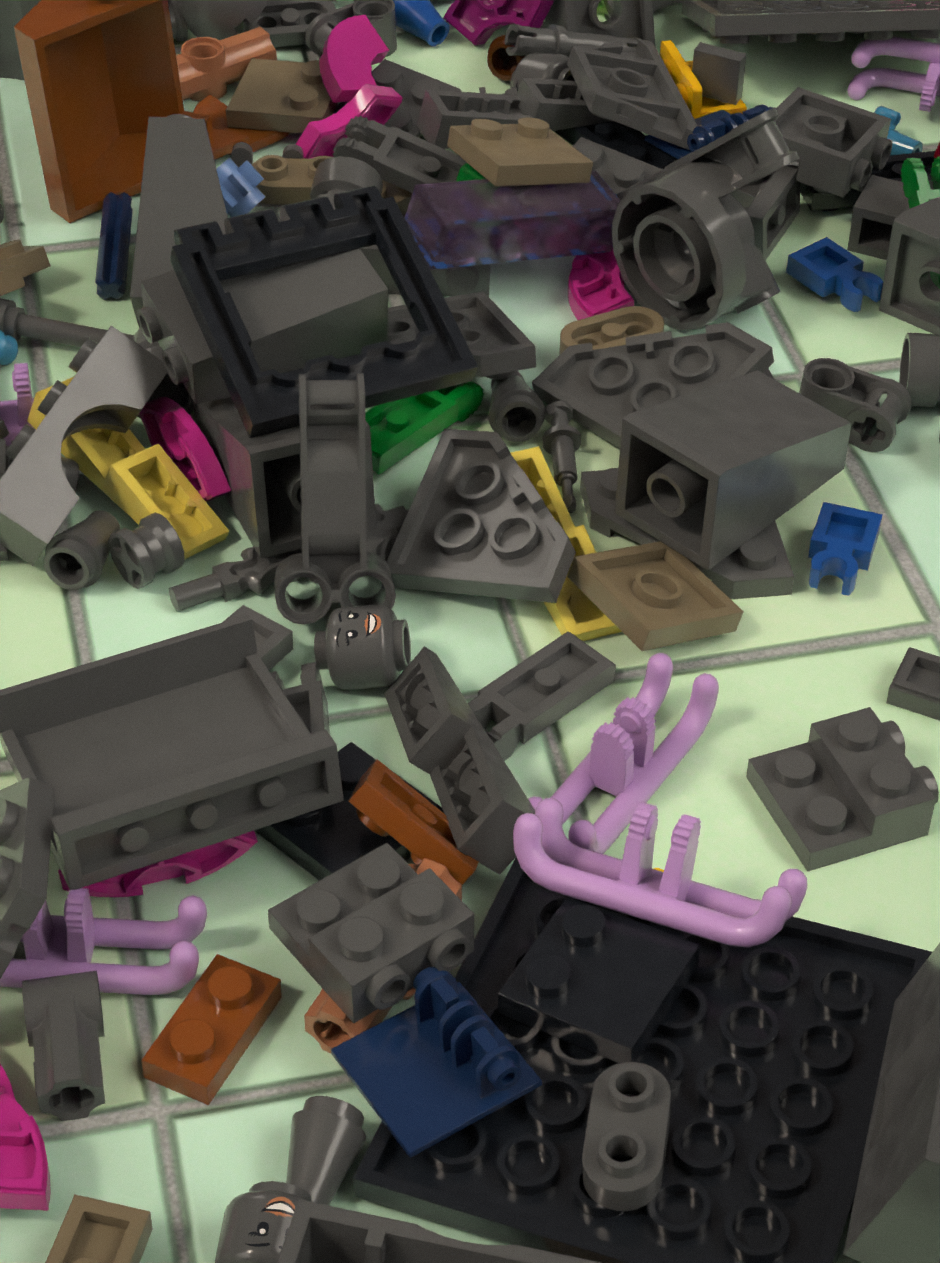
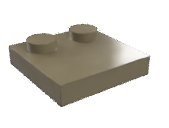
M252 58L226 108L227 125L232 128L303 133L309 122L323 120L333 115L338 102L334 103L324 86L319 60L305 63Z
M526 117L520 118L518 124H500L489 119L472 120L471 125L450 126L447 146L496 187L590 183L593 162L549 128V124L543 120Z
M661 541L575 556L567 576L641 651L736 632L744 612L687 557Z

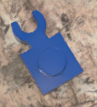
M828 237L788 255L786 273L822 298L836 293L840 296L841 304L853 312L861 310L863 295L869 297L874 302L881 300L882 279L873 273L863 271L864 261Z
M823 502L810 541L808 558H812L809 586L817 589L822 577L833 575L843 581L841 594L849 596L855 589L858 569L867 571L869 569L880 533L883 514Z

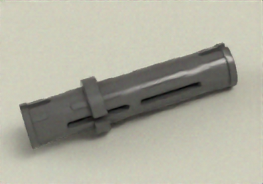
M512 24L507 29L505 35V45H515V47L506 48V52L510 56H526L534 52L562 54L569 57L573 46L589 44L601 46L604 43L618 42L623 46L622 52L636 51L634 46H637L639 40H642L635 37L624 38L566 31L563 26L553 24L549 25V28H535Z

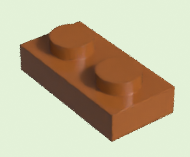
M377 759L360 778L349 799V802L357 808L356 812L360 820L376 834L384 837L392 836L411 852L410 856L415 864L421 863L424 858L446 866L451 876L463 885L475 872L479 861L463 854L457 849L448 825L447 816Z
M217 954L142 1058L144 1078L209 1105L282 998L281 979Z

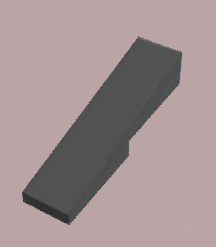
M522 77L517 95L426 89L416 125L427 142L443 149H448L447 143L450 126L471 125L472 120L489 119L500 124H518L520 118H537L547 122L552 131L612 122V120L602 119L589 111L575 81Z
M424 646L395 682L386 690L384 695L409 762L430 774L444 814L447 816L448 825L457 849L500 875L516 857L513 830L517 818L525 813L535 814V809L438 655Z

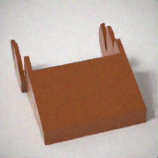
M41 0L14 26L50 209L68 223L102 210L104 198L110 192L116 195L125 192L130 197L141 192L149 117H167L172 114H184L192 118L205 119L214 160L227 154L231 155L233 146L238 142L249 144L253 152L291 134V132L228 127L226 117L227 105L211 94L200 101L193 112L184 111L168 0Z

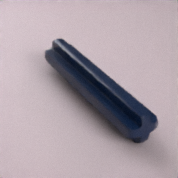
M110 192L103 201L95 283L97 284V295L104 300L110 296L118 300L126 292L133 209L131 208L132 198L125 192L120 195Z

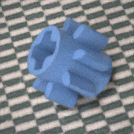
M229 157L216 169L226 212L230 217L248 214L265 198L263 193L256 187L264 178L248 160L238 167Z

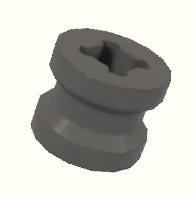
M156 512L142 518L138 528L134 530L123 528L111 534L108 540L109 550L119 573L126 582L137 589L152 583L157 572H173L182 567L185 561L183 546L176 530L163 515Z

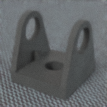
M555 0L545 18V22L543 21L540 27L549 28L551 24L561 25L566 31L624 38L635 37L653 41L655 45L652 0H603L610 15V18L605 22H600L597 17V7L601 0Z
M940 197L905 210L893 220L879 311L932 334L939 335L940 288L933 283L930 271L940 274Z

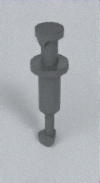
M555 401L545 408V420L552 427L544 432L542 442L545 451L552 455L554 480L556 484L562 486L563 501L569 513H573L577 505L576 499L573 496L572 485L578 479L575 451L581 446V434L577 428L569 425L573 418L572 406L564 401Z

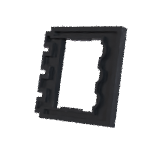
M375 185L335 194V210L326 196L281 206L279 211L281 222H279L271 208L226 218L224 221L226 234L224 235L216 221L174 230L176 246H172L171 265L249 438L299 426V374H305L306 381L356 380L357 373H364L365 408L474 380L478 365L394 197L383 199ZM377 245L419 331L416 339L397 345L383 341L363 346L360 354L341 359L327 355L307 360L304 368L285 373H279L275 369L261 372L250 348L252 340L230 292H224L220 281Z

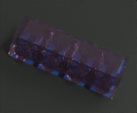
M597 171L591 172L590 183L496 187L487 179L417 184L410 199L405 221L427 265L431 270L611 252L613 249L612 223L617 205L621 200Z

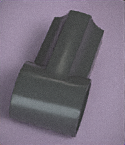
M97 970L22 981L24 1016L29 1047L34 1048L35 1092L40 1113L52 1114L61 1121L86 1118L94 1108L105 1104L99 1037H105Z

